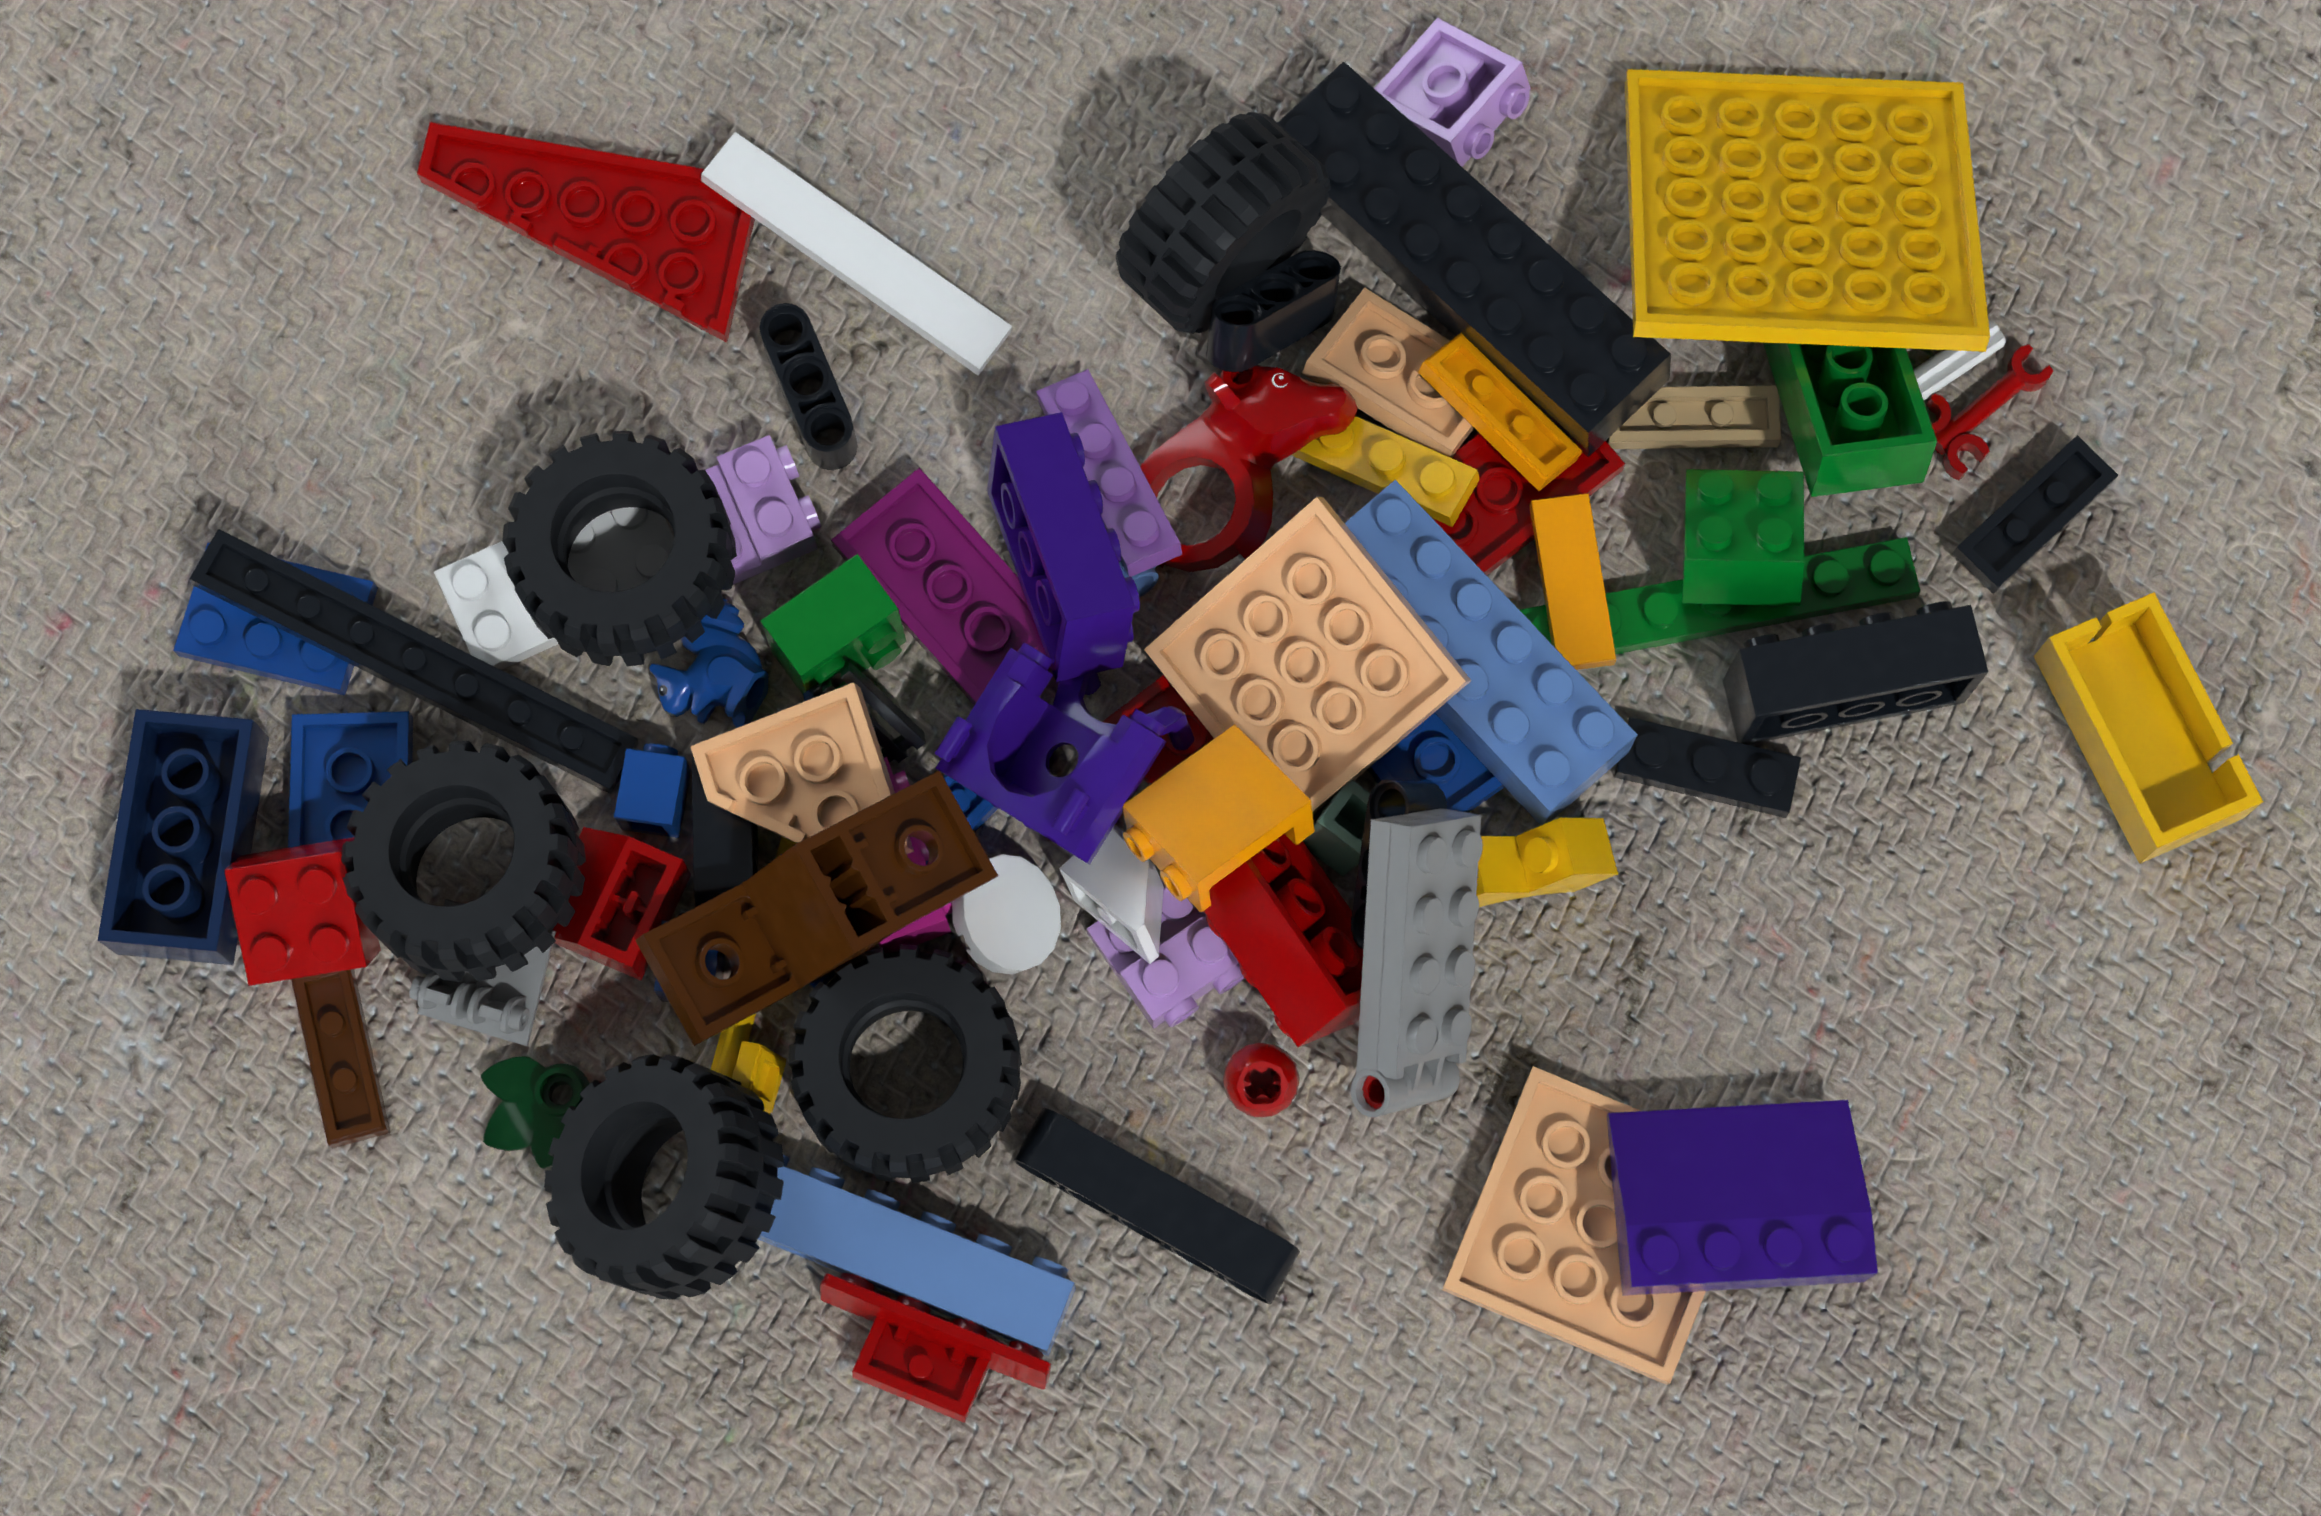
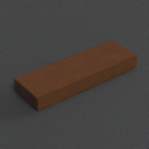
M354 969L292 979L328 1146L333 1149L391 1133Z

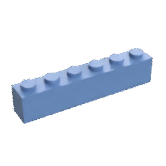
M783 1154L784 1167L778 1168V1178L784 1181L781 1200H774L771 1215L776 1216L769 1233L762 1231L758 1240L837 1272L857 1275L869 1281L874 1287L897 1296L903 1295L914 1298L927 1305L931 1310L951 1318L971 1321L981 1326L986 1332L1008 1341H1019L1028 1344L1049 1357L1076 1290L1075 1282L1065 1279L1068 1273L1067 1268L1038 1256L1034 1257L1032 1265L1010 1257L1009 1255L1012 1250L1010 1245L984 1234H979L976 1242L953 1234L956 1228L955 1223L929 1212L923 1211L920 1220L900 1213L898 1209L901 1202L880 1192L867 1189L863 1198L842 1189L845 1180L825 1170L812 1167L809 1175H805L787 1167L790 1158Z

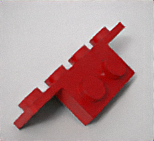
M825 1273L820 1284L821 1300L874 1322L852 1370V1378L963 1423L966 1422L988 1368L1045 1390L1050 1377L1051 1364L1042 1360L1044 1355L1038 1349L1019 1341H1010L1007 1346L987 1338L985 1329L965 1319L954 1318L953 1322L950 1323L930 1315L931 1309L914 1298L899 1295L896 1300L873 1292L875 1287L869 1281L857 1275L842 1273L839 1278Z

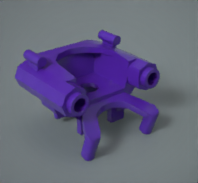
M1023 642L1018 652L1010 648L966 720L957 716L934 753L941 758L936 769L989 801L995 808L1001 809L1016 818L1027 828L1042 834L1090 865L1121 816L1123 805L1132 798L1166 744V741L1161 736L1168 733L1173 747L1177 750H1187L1195 738L1185 713L1172 706L1162 707L1149 714L1135 709L1130 718L1122 715L1117 724L1104 723L1095 719L1087 710L1083 698L1084 695L1094 694L1101 686L1097 673L1059 681L1053 706L1041 699L1040 696L1053 677V674L1047 671L1053 660ZM1073 745L1078 752V762L1075 769L1064 777L1053 776L1049 769L1051 755L1060 746Z

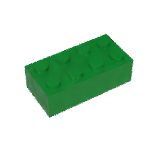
M1763 342L1811 497L1924 482L1937 439L1906 348Z

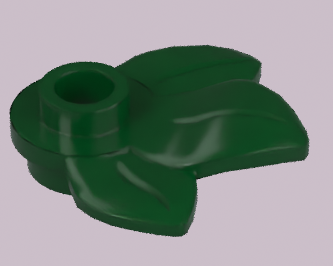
M526 1056L512 1057L490 1066L481 1074L480 1078L485 1086L502 1102L497 1106L487 1124L483 1142L489 1147L509 1152L523 1150L531 1146L535 1161L542 1169L552 1166L554 1157L548 1153L553 1137L560 1138L565 1124L560 1121L570 1106L577 1108L583 1100L580 1093L590 1084L588 1078L575 1066L554 1064L545 1068L537 1061ZM560 1085H569L572 1088V1097L569 1102L563 1105L554 1104L552 1094L555 1088Z

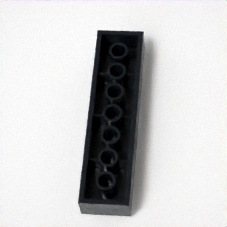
M1344 61L1278 122L1318 159L1328 172L1331 189L1328 191L1329 198L1327 204L1320 210L1321 214L1453 335L1457 336L1459 333H1462L1555 423L1587 457L1595 452L1670 380L1671 353L1654 338L1633 337L1632 318Z

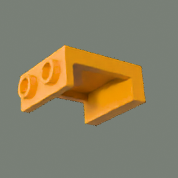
M1235 724L1135 795L1122 808L1127 829L1123 832V838L1131 852L1142 862L1150 859L1161 871V879L1169 892L1179 901L1187 898L1200 912L1211 906L1209 890L1213 885L1277 838L1285 834L1295 845H1298L1315 832L1311 800Z

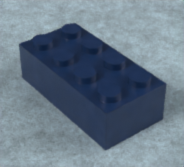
M135 710L97 940L115 954L234 965L238 933L224 870L241 855L251 854L269 742L267 734L254 720L153 710Z

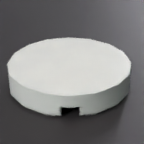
M1001 854L989 858L998 877L952 902L953 924L958 937L963 935L966 944L970 947L966 951L976 963L994 973L1015 974L1042 964L1055 949L1061 930L1060 905L1053 885L1039 867L1020 856Z

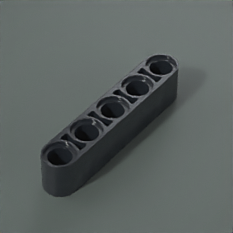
M1042 1108L1013 1159L1017 1165L1034 1176L1266 1304H1272L1300 1253L1296 1246L1279 1235L1047 1108Z

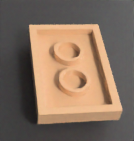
M1365 287L1306 361L1302 374L1316 383L1340 385L1351 393L1357 408L1401 436L1450 458L1453 457L1474 429L1418 373L1423 361L1450 340Z

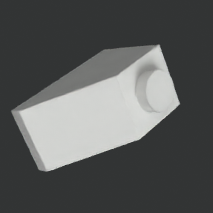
M1114 825L1090 865L1073 855L1059 869L1074 901L1151 964L1159 957L1164 886L1154 863L1150 859L1145 862L1140 861L1127 846L1123 838V831Z

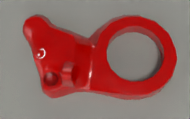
M1256 365L1243 372L1222 370L1220 377L1214 372L1204 382L1205 388L1212 399L1209 408L1158 447L1140 465V468L1156 498L1168 479L1185 468L1200 465L1218 468L1226 473L1234 484L1236 502L1231 519L1220 533L1203 543L1193 545L1181 544L1183 555L1164 562L1159 566L1163 568L1165 565L1186 572H1195L1218 568L1239 554L1246 560L1264 543L1272 524V467L1274 464L1296 453L1311 441L1321 436L1335 435L1346 430L1353 422L1358 410L1355 399L1348 390L1338 384L1313 383L1279 367Z

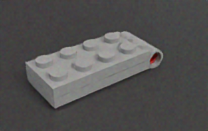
M1440 808L1371 820L1357 1070L1350 1088L1351 1099L1355 1107L1361 1114L1367 1117H1379L1446 1099L1452 1096L1458 1089L1460 1076L1456 1063L1466 1062L1467 1040L1472 1027L1469 1006L1471 980L1475 972L1473 941L1474 925L1479 911V900L1476 895L1478 862L1483 849V842L1480 836L1481 815Z

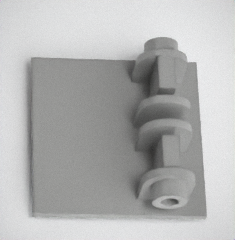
M446 899L443 907L462 905V903ZM552 930V931L550 932V934L553 936V938H555V934H556V931H555V930ZM553 944L544 953L537 946L524 955L528 964L514 972H511L505 964L496 967L497 975L493 979L477 981L469 971H465L464 979L460 982L442 980L434 970L427 974L425 978L417 976L410 987V998L418 1001V1014L528 1046Z

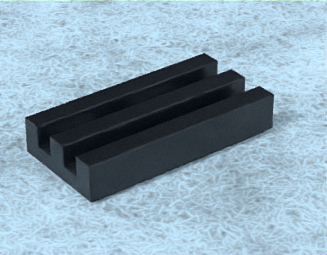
M849 660L821 686L817 683L803 694L805 702L840 688L839 685L843 682L847 684L854 682L861 688L864 700L901 734L895 739L869 713L878 743L882 747L883 758L887 757L889 763L894 759L900 763L908 757L907 750L913 746L917 750L926 744L924 731Z

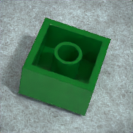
M1686 469L1682 603L1800 606L1804 571V472Z
M858 554L760 620L772 654L802 695L817 683L821 686L839 671L848 660L861 672L869 667H872L873 670L883 668L901 653L902 649L900 646L906 642L898 607ZM843 682V683H841L839 686H840V687H843V686H846V685H848V684L845 683V682Z

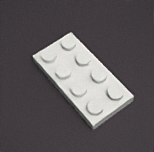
M633 507L611 510L593 519L578 534L569 553L568 568L574 580L587 588L603 592L628 590L649 580L662 568L672 550L674 537L665 518L658 513ZM502 541L434 571L470 654L500 670L558 645L555 638L548 639L538 629L515 592V586L507 574L504 557L508 554V551Z

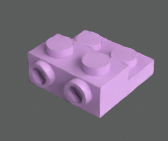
M1439 18L1431 24L1374 88L1462 167L1471 157L1480 159L1487 154L1493 144L1495 129L1506 117L1516 119L1524 112L1529 102V91L1531 90L1521 61Z
M770 435L717 456L719 464L705 470L714 482L720 499H722L735 538L737 556L731 560L736 572L733 585L818 549L812 531L822 526L809 495L798 499L790 481L800 476L787 445L776 449Z
M1164 883L1159 957L1151 964L1099 921L1087 928V934L1153 1029L1165 1021L1169 1027L1178 1025L1199 1009L1196 1003L1197 999L1214 988L1219 994L1225 993L1245 979L1240 970V963L1225 941L1210 929L1205 912H1200L1187 898L1183 901L1177 900Z

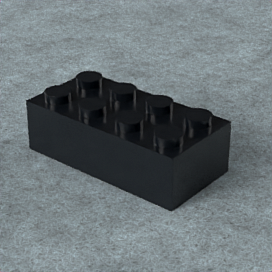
M1936 602L1917 609V615L1895 619L1893 613L1884 612L1861 619L1859 626L1837 630L1836 624L1826 623L1805 629L1801 632L1802 637L1780 641L1777 634H1768L1747 640L1744 643L1745 648L1738 650L1723 678L1737 742L1748 745L1965 703L1988 673L1972 606L1966 605L1952 608L1951 602Z

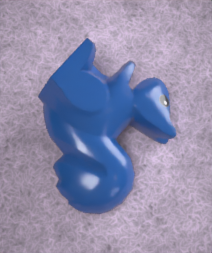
M723 598L725 606L717 619H712L705 615L701 620L705 633L693 643L689 642L685 636L680 639L682 645L696 655L694 662L686 671L660 664H651L649 669L657 679L661 705L670 716H681L691 708V713L698 716L697 721L705 724L715 708L721 706L725 708L727 716L732 717L733 724L738 728L751 723L768 693L769 677L768 673L762 669L761 661L754 647L739 636L744 628V622L738 616L739 609Z

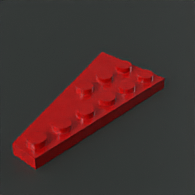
M433 122L429 123L417 171L421 183L728 343L755 219L701 181V174L705 169Z

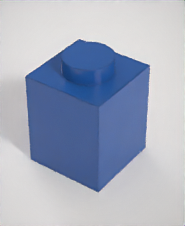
M653 743L644 744L643 751L626 748L614 818L621 830L674 838L680 837L691 769L685 757L678 756L679 751L677 749Z

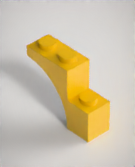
M1560 817L1517 836H1481L1483 849L1478 862L1476 895L1479 900V907L1537 895L1576 892L1618 875L1604 818Z

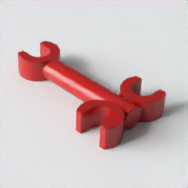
M2030 344L2018 348L2007 365V373L1952 419L1951 408L1945 398L1936 393L1930 397L1926 406L1935 414L1937 419L1936 422L1931 423L1937 439L1935 451L1943 455V466L1950 477L1959 481L1968 471L1965 464L1959 460L1958 452H1970L1980 463L1990 452L1987 443L1981 437L1969 434L2018 392L2021 390L2027 392L2040 390L2051 377L2053 369L2050 366L2044 368L2040 373L2033 375L2023 369L2022 362L2029 357L2033 350Z

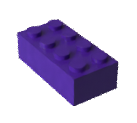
M1062 412L995 426L987 485L988 496L1046 656L1053 660L1050 667L1056 682L1123 667L1127 644L1133 642L1134 638L1132 626L1133 613L1138 612L1140 609L1136 584L1132 577L1124 578L1119 564L1121 561V548L1118 536L1113 528L1106 529L1101 517L1103 501L1099 486L1095 480L1088 481L1083 469L1085 454L1081 438L1078 433L1070 434Z

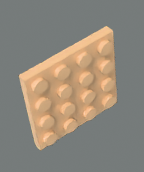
M1316 497L1144 649L1214 739L1235 724L1311 800L1313 815L1323 808L1343 786L1357 779L1472 681L1324 497Z
M1532 1066L1442 1290L1668 1385L1671 1383L1706 1291L1622 1296L1607 1114L1636 1112L1640 1110Z

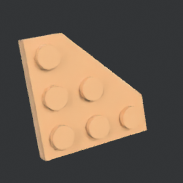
M854 682L690 746L707 801L795 843H799L895 793L861 688ZM907 837L905 841L906 854L914 852L910 837Z

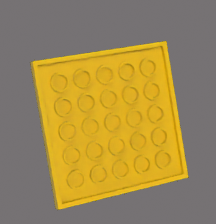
M1627 69L1625 79L1633 337L1986 352L1990 339L1963 83Z

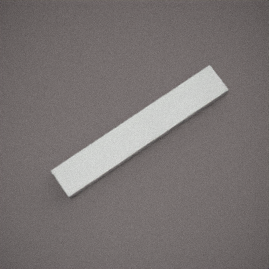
M733 133L702 172L701 181L976 375L981 373L1011 333L1012 326L738 133Z

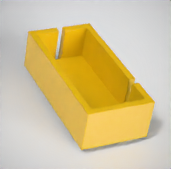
M2155 592L2107 612L2100 621L2095 617L2049 637L2033 656L2139 864L2244 819L2263 803L2239 754L2227 759L2213 773L2211 772L2208 764L2215 761L2233 742Z

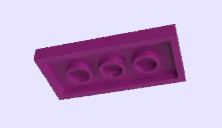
M920 468L915 470L831 539L832 546L845 561H848L856 554L861 557L898 607L902 625L974 706L1010 648L1018 652L1023 642L1046 655L1017 575Z

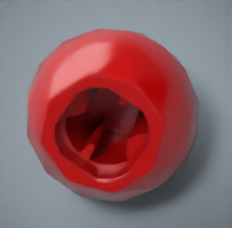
M1260 1042L1247 1045L1233 1054L1225 1067L1223 1084L1226 1096L1236 1109L1248 1116L1264 1118L1277 1115L1290 1106L1298 1092L1300 1077L1297 1065L1288 1052L1274 1044Z

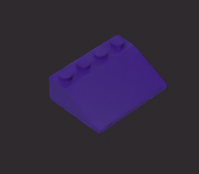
M1848 1100L1607 1114L1622 1296L1865 1282L1878 1274L1872 1211Z

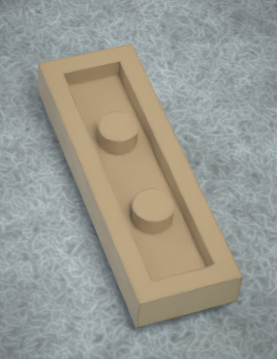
M1776 385L1661 387L1606 442L1612 449L1778 447L1781 442L1779 393Z

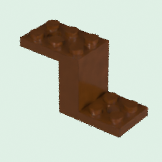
M939 770L793 845L742 884L654 928L635 941L692 1044L696 1046L834 972L836 967L847 961H852L893 933L998 877V874ZM907 837L917 838L925 844L929 853L927 865H917L908 858L905 852ZM708 950H717L727 956L731 964V973L728 979L716 978L708 971L705 964Z

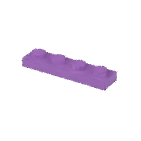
M1088 369L1036 391L1039 404L1045 416L1062 412L1070 434L1078 433L1081 438L1085 454L1083 469L1088 481L1095 480L1099 486L1103 501L1101 517L1106 529L1113 528L1118 536L1121 548V562L1128 576L1132 577L1183 555L1177 535Z

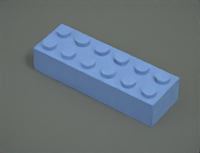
M1396 480L1345 522L1358 541L1472 680L1435 713L1540 825L1552 821L1629 753L1637 733Z

